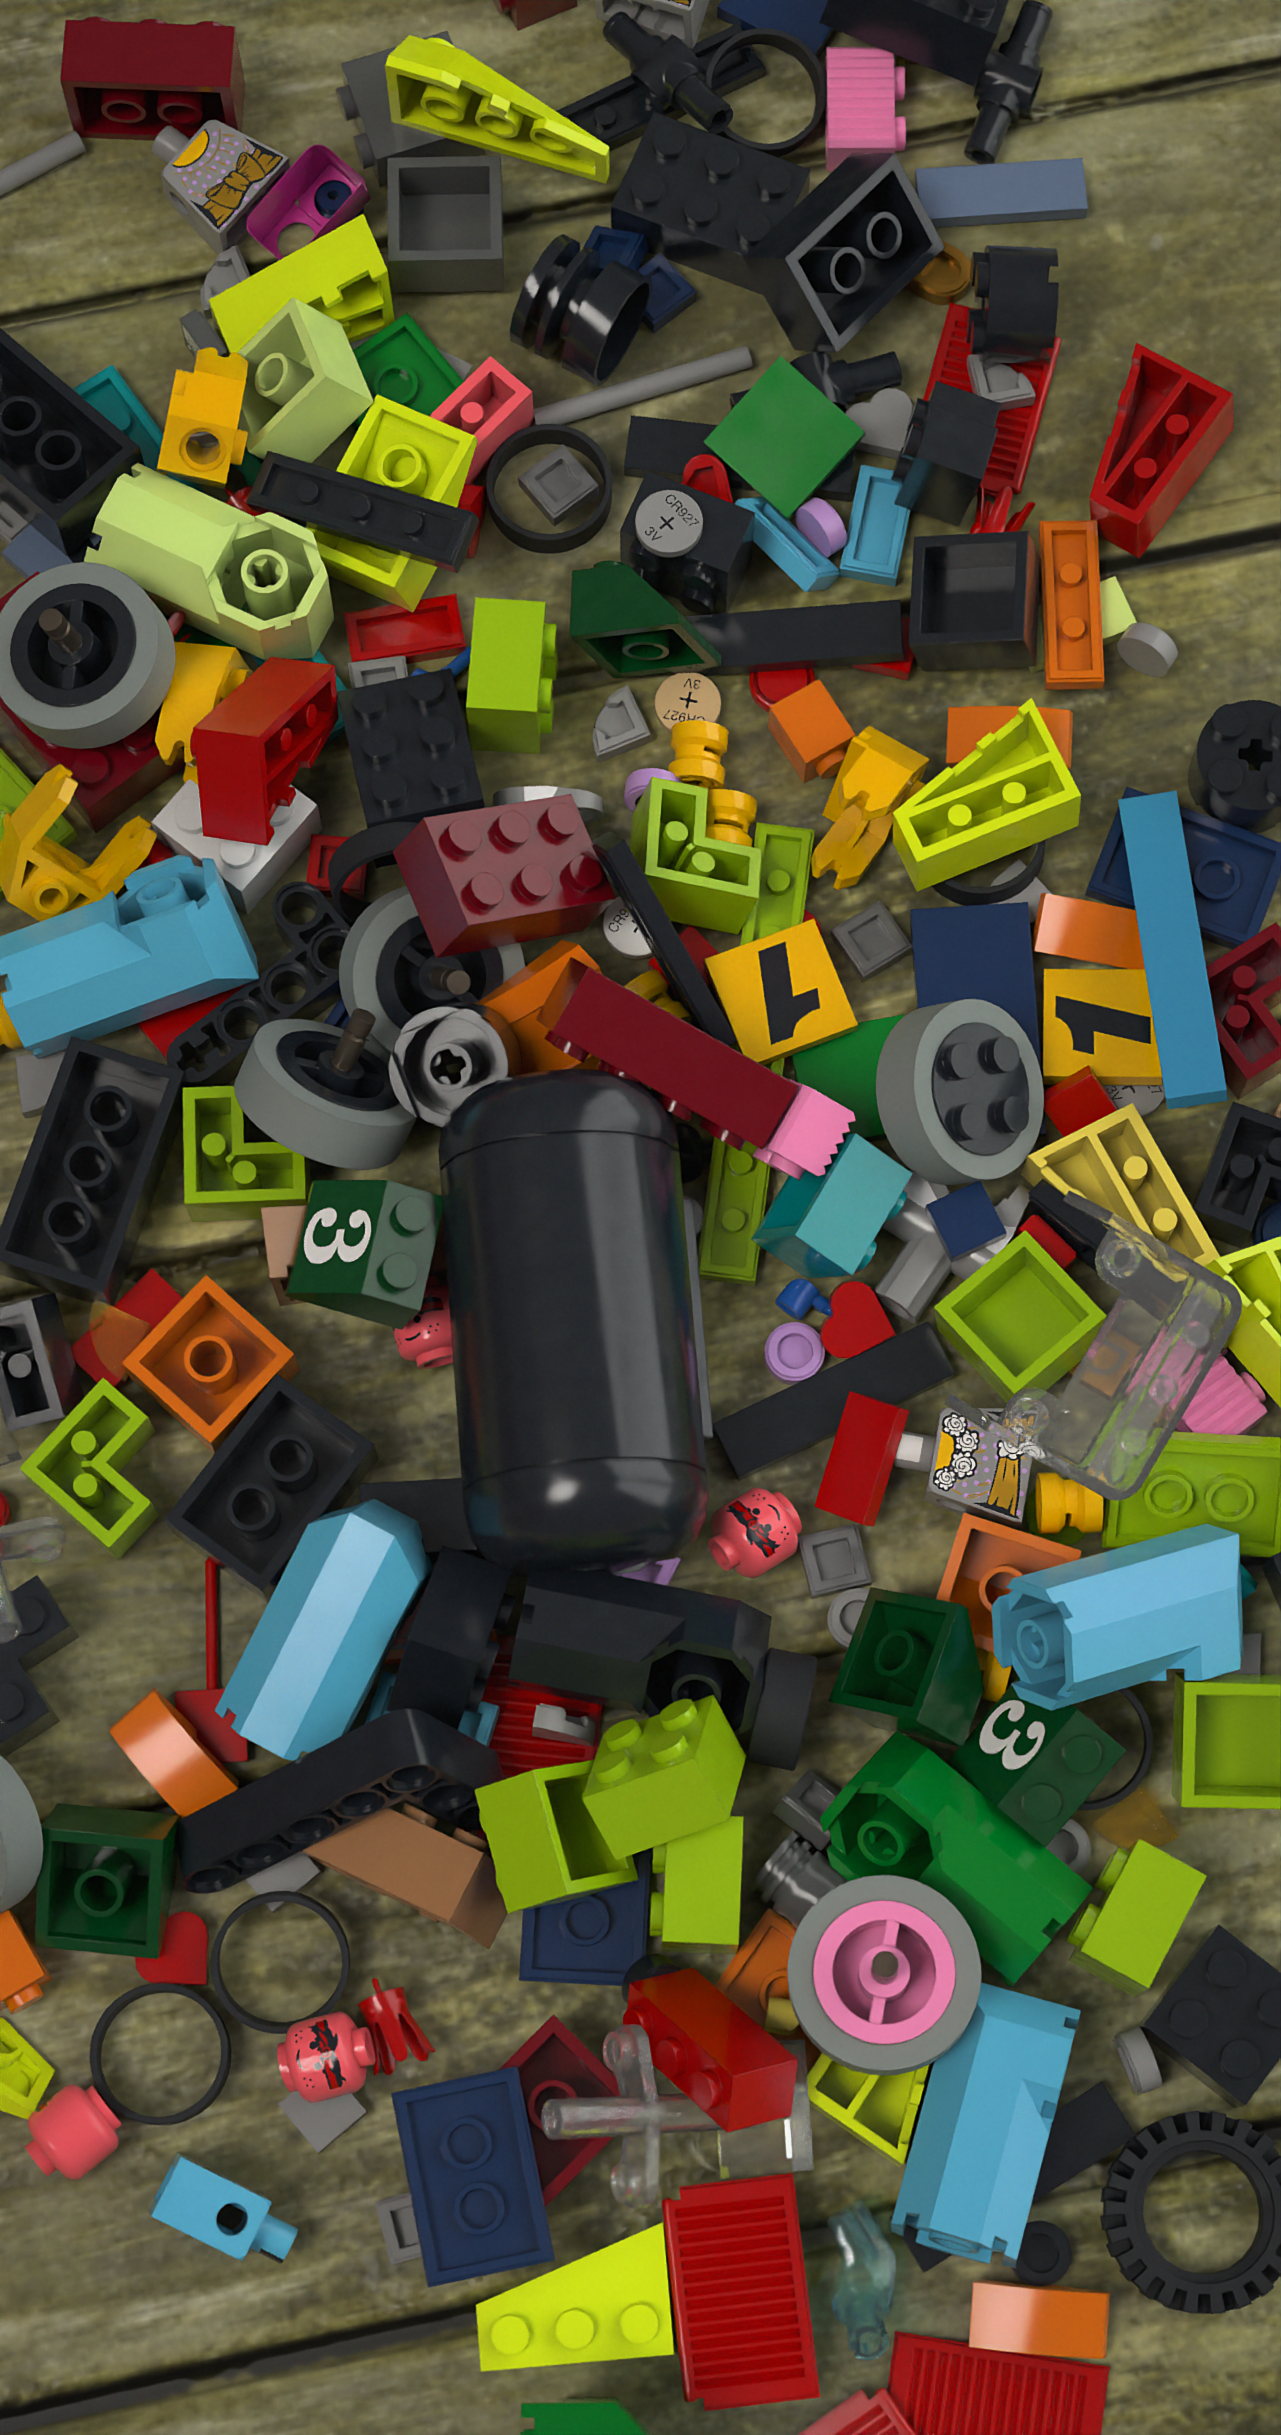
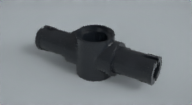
M1025 0L1023 2L1008 41L1001 43L998 51L990 50L978 77L974 98L978 99L976 107L979 113L964 149V155L977 164H994L1009 125L1016 123L1019 115H1028L1036 97L1043 74V67L1039 66L1041 58L1038 53L1053 17L1051 8L1041 2L1034 0Z
M623 11L610 17L603 28V36L610 45L630 61L631 78L655 107L661 111H664L669 106L678 111L684 110L708 132L715 135L726 129L733 118V110L726 101L705 84L704 67L681 39L673 34L666 40L659 35L651 36Z
M894 351L851 363H846L844 359L833 361L831 354L827 352H813L802 355L789 363L845 414L848 410L847 405L854 404L855 397L902 385L901 368ZM749 390L730 394L731 410Z

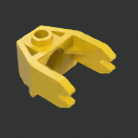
M204 348L197 351L193 373L176 369L156 469L157 472L175 479L224 489L230 464L242 465L248 431L237 429L249 362L239 353L232 352L228 357H221L218 355L216 348ZM197 432H208L213 434L219 443L210 448H202L197 441L191 440L190 436Z
M174 642L176 653L175 669L170 688L162 703L155 742L166 765H172L178 754V749L185 746L184 757L186 766L183 780L186 783L191 779L198 785L196 759L192 757L190 751L193 727L244 682L253 671L248 667L236 647Z
M870 725L862 730L858 736H854L822 813V816L835 823L813 852L811 857L812 875L819 878L828 870H834L837 872L833 888L840 890L856 885L893 833V812L926 785L921 780L930 759Z
M61 764L45 773L13 814L7 812L3 819L5 831L0 842L1 889L9 903L40 922L102 900L112 890L116 895L125 884L123 880L136 871L149 855L157 837V833L150 829L151 822L138 815L124 824L91 865L45 836L44 834L69 805L78 785L77 781L71 778L72 771Z

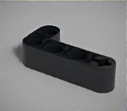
M303 881L291 882L283 886L276 893L272 903L278 933L291 952L261 973L258 980L249 982L177 1036L170 1044L167 1052V1065L185 1071L188 1087L226 1086L237 1077L253 1039L262 1026L281 1019L312 1021L342 997L339 983V968H328L322 964V961L328 953L343 949L351 928L339 913L336 912L335 908L320 890L312 884ZM298 907H308L316 912L313 919L303 925H295L286 920L288 914ZM288 985L300 986L305 990L304 996L293 1004H283L275 999L277 993ZM242 1020L253 1021L259 1025L254 1035L247 1039L238 1040L228 1035L230 1028ZM219 1039L225 1056H221L218 1046L213 1047L212 1041ZM195 1058L200 1064L206 1063L207 1068L198 1073L193 1067L187 1068L186 1063Z

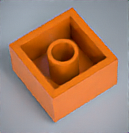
M207 1275L192 1288L122 1362L129 1377L213 1454L217 1452L276 1374L289 1382L300 1371L295 1354Z

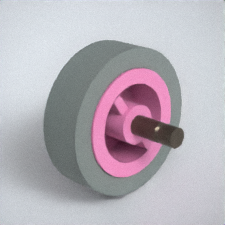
M874 1875L851 1880L836 1887L819 1899L810 1908L796 1930L787 1966L788 1989L793 2011L804 2033L822 2053L840 2065L854 2071L872 2075H897L915 2071L929 2065L949 2051L964 2033L971 2020L978 2001L981 1985V1963L977 1944L970 1927L956 1907L936 1890L912 1879L891 1875Z

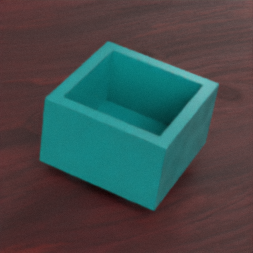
M856 1133L842 1135L844 1142L836 1144L838 1153L831 1154L832 1163L824 1165L826 1174L816 1176L805 1171L800 1181L789 1175L751 1238L756 1244L807 1279L852 1276L854 1272H860L869 1263L876 1251L877 1243L873 1240L884 1221L888 1222L893 1219L906 1200L907 1193L903 1189L913 1173Z

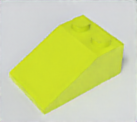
M376 395L336 471L457 507L478 440L472 434ZM306 527L313 532L321 560L329 576L411 612H414L437 567Z

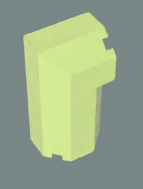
M139 463L131 467L133 477L124 473L116 480L96 517L92 530L93 533L102 536L99 550L87 547L84 562L103 564L125 573L148 596L153 598L155 605L162 613L172 616L175 612H183L185 615L184 623L263 660H268L271 656L286 659L314 658L334 620L328 574L311 530L272 512L255 517ZM246 601L249 614L241 610Z

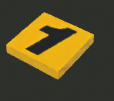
M814 919L704 959V968L722 1012L737 1039L735 1043L738 1051L761 1065H766L857 1031L858 1023Z
M1044 969L1043 1085H1055L1090 1065L1102 1085H1162V1074L1145 969Z

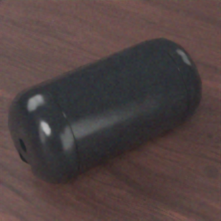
M559 1069L535 1071L505 1077L482 1086L453 1108L441 1128L438 1149L463 1509L473 1545L486 1561L507 1572L528 1577L529 1573L597 1571L617 1575L640 1571L650 1562L675 1559L694 1544L705 1525L708 1501L704 1441L713 1437L693 1200L683 1199L677 1129L672 1113L666 1110L657 1093L637 1081L611 1072Z

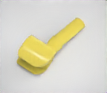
M770 1996L765 2020V2031L787 2036L794 2034L800 2024L793 2011L790 1997L789 1999Z

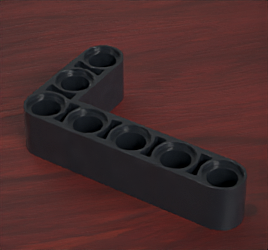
M401 1709L384 1714L181 1819L177 1823L176 1841L183 1886L189 1892L197 1894L222 1891L403 1799L426 1809L460 1828L482 1830L479 1819L480 1809L475 1789L504 1780L499 1754L495 1750L423 1711Z

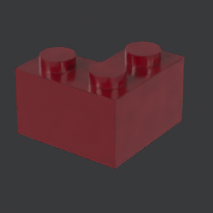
M1277 922L1206 967L1225 1082L1238 1100L1281 1073V1026L1270 1012L1271 1009L1281 1003V928Z

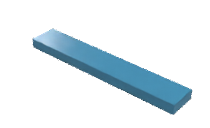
M1177 791L1119 799L1121 824L1167 1110L1228 1101Z

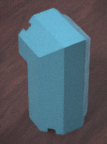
M177 855L132 872L123 880L128 891L119 899L116 898L112 890L102 900L0 936V976L8 975L5 978L7 991L1 993L5 1009L26 1050H33V1056L40 1059L67 1049L71 1036L89 1041L259 979L256 954L214 859L202 858L203 867L194 866L190 856Z
M371 1499L345 1509L327 1513L307 1525L215 1709V1712L222 1719L231 1712L236 1715L231 1727L239 1735L284 1759L295 1761L299 1759L302 1751L310 1753L349 1732L405 1619L413 1614L433 1572L429 1555L426 1556L421 1541L423 1536L418 1521L377 1499Z
M1202 1524L1015 1577L1006 1587L1012 1589L1010 1593L999 1596L992 1605L994 1654L1002 1669L1013 1666L1021 1681L1011 1684L1020 1699L1052 1711L1146 1681H1167L1166 1669H1184L1185 1681L1210 1679L1241 1669V1657H1243L1244 1647L1239 1533L1210 1524Z
M981 1982L978 2001L967 2028L950 2050L934 2061L891 2221L892 2232L903 2236L907 2224L919 2230L916 2243L927 2248L990 2264L993 2251L1004 2253L1002 2266H1016L1081 2010Z

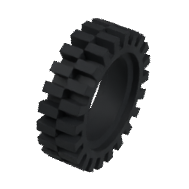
M1199 2111L1184 2112L1166 2117L1140 2130V2133L1120 2149L1122 2152L1116 2161H1112L1107 2172L1109 2177L1106 2187L1102 2188L1100 2202H1103V2216H1100L1101 2227L1106 2232L1108 2239L1106 2246L1111 2258L1115 2257L1121 2268L1119 2271L1127 2281H1131L1139 2288L1140 2293L1149 2299L1163 2304L1164 2307L1176 2311L1194 2314H1217L1240 2309L1252 2304L1251 2301L1259 2296H1265L1274 2288L1273 2284L1281 2276V2155L1273 2147L1275 2143L1265 2133L1259 2134L1252 2129V2124L1242 2119L1235 2120L1229 2118L1224 2113L1213 2111L1209 2113ZM1187 2152H1207L1225 2158L1242 2171L1256 2193L1259 2220L1252 2245L1244 2256L1232 2266L1212 2274H1196L1182 2270L1168 2262L1154 2247L1146 2232L1143 2207L1144 2196L1150 2180L1162 2165L1173 2157Z

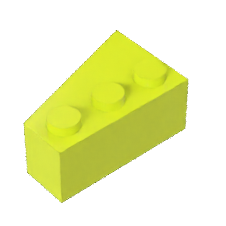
M663 2222L477 2304L476 2314L481 2371L674 2355Z

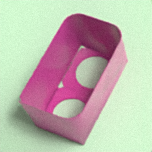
M313 145L298 158L249 214L247 230L253 238L278 260H281L284 257L278 250L277 240L279 233L285 226L295 222L308 225L315 234L314 238L308 243L310 244L353 220L371 199L365 180L328 147ZM332 180L344 182L351 189L352 195L330 219L323 217L318 213L314 203L318 188L325 182Z

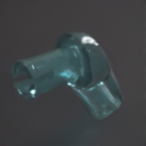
M859 2200L831 2216L827 2222L842 2256L833 2285L832 2311L836 2319L847 2327L850 2352L855 2350L854 2355L856 2358L868 2361L882 2357L890 2345L884 2319L892 2307L896 2269L893 2248L864 2200Z

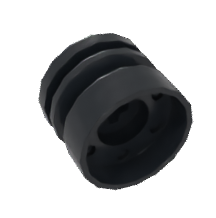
M561 234L544 250L524 283L513 312L510 326V341L527 350L534 346L535 354L547 360L554 356L564 345L562 368L600 386L618 368L640 328L650 300L652 280L617 261L607 265L597 277L600 266V253L588 246L580 251V243L565 234Z

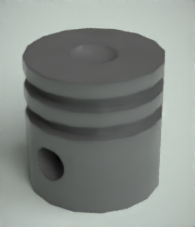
M794 1830L770 1857L748 1889L753 1894L760 1890L763 1893L760 1899L764 1903L771 1899L775 1903L772 1909L789 1920L797 1929L810 1908L831 1890L849 1881L830 1866L829 1859L821 1851L818 1850L813 1854L810 1851L812 1847L810 1842L807 1840L803 1844L798 1842L800 1834Z

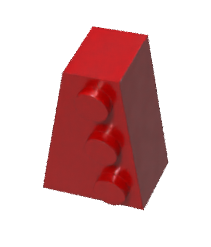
M1138 343L1135 345L1132 355V366L1125 389L1121 391L1118 401V412L1111 435L1108 436L1089 497L1091 520H1097L1098 536L1140 559L1234 430L1233 393Z
M271 656L193 727L190 751L192 757L196 759L203 836L268 846L275 833L273 826H270L273 814L278 806L290 807L296 796L295 787L289 786L300 767L311 769L339 719L335 665Z

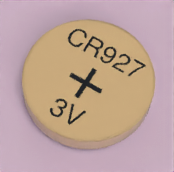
M677 673L667 678L657 690L655 714L660 725L669 733L672 731V726L678 722L700 720L716 723L719 719L721 711L719 691L715 684L704 675L699 673Z

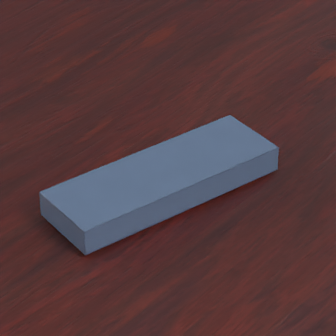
M1082 158L920 168L915 170L916 194L934 228L1086 218L1088 205Z

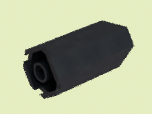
M597 1571L529 1573L507 1686L637 1712L640 1715L641 1713L647 1714L649 1717L659 1715L663 1709L676 1701L691 1699L692 1702L714 1695L732 1730L740 1728V1735L754 1726L763 1686L772 1616L740 1600Z

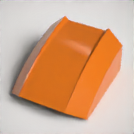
M562 939L476 1003L493 1009L513 1030L521 1050V1074L559 1069L598 1070L596 1066L600 1058L589 1053L586 1061L583 1063L564 1053L544 1039L549 1029L535 1020L570 957L602 974L600 966L579 944Z

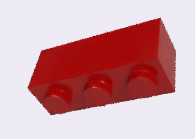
M684 1969L629 1984L627 2010L623 2015L624 2038L725 2132L728 2133L791 2116L798 2059L696 1969Z

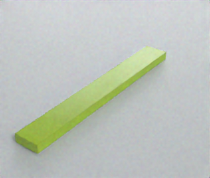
M757 822L754 848L761 849L759 899L743 925L740 946L803 923L815 830ZM735 1042L729 1045L731 1048L738 1051ZM785 1057L763 1066L782 1076ZM714 1136L698 1253L699 1279L755 1286L760 1246L752 1241L751 1238L764 1218L770 1166L753 1157L757 1147L747 1141L740 1151Z

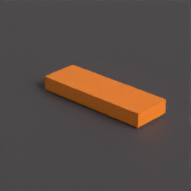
M1097 520L1039 521L1038 548L1040 557L1045 690L1102 689L1104 685Z

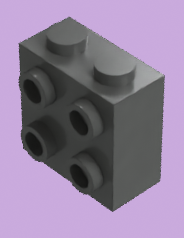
M448 31L422 38H440L452 44ZM396 47L341 63L344 86L336 88L338 102L345 121L355 119L360 132L359 135L353 136L361 166L363 169L373 167L379 187L388 185L387 158L481 156L485 154V149L391 122L385 63L388 55Z

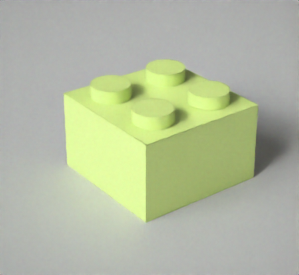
M294 297L238 352L249 362L238 426L240 430L248 431L246 446L249 453L263 460L267 451L312 463L374 402L342 324Z

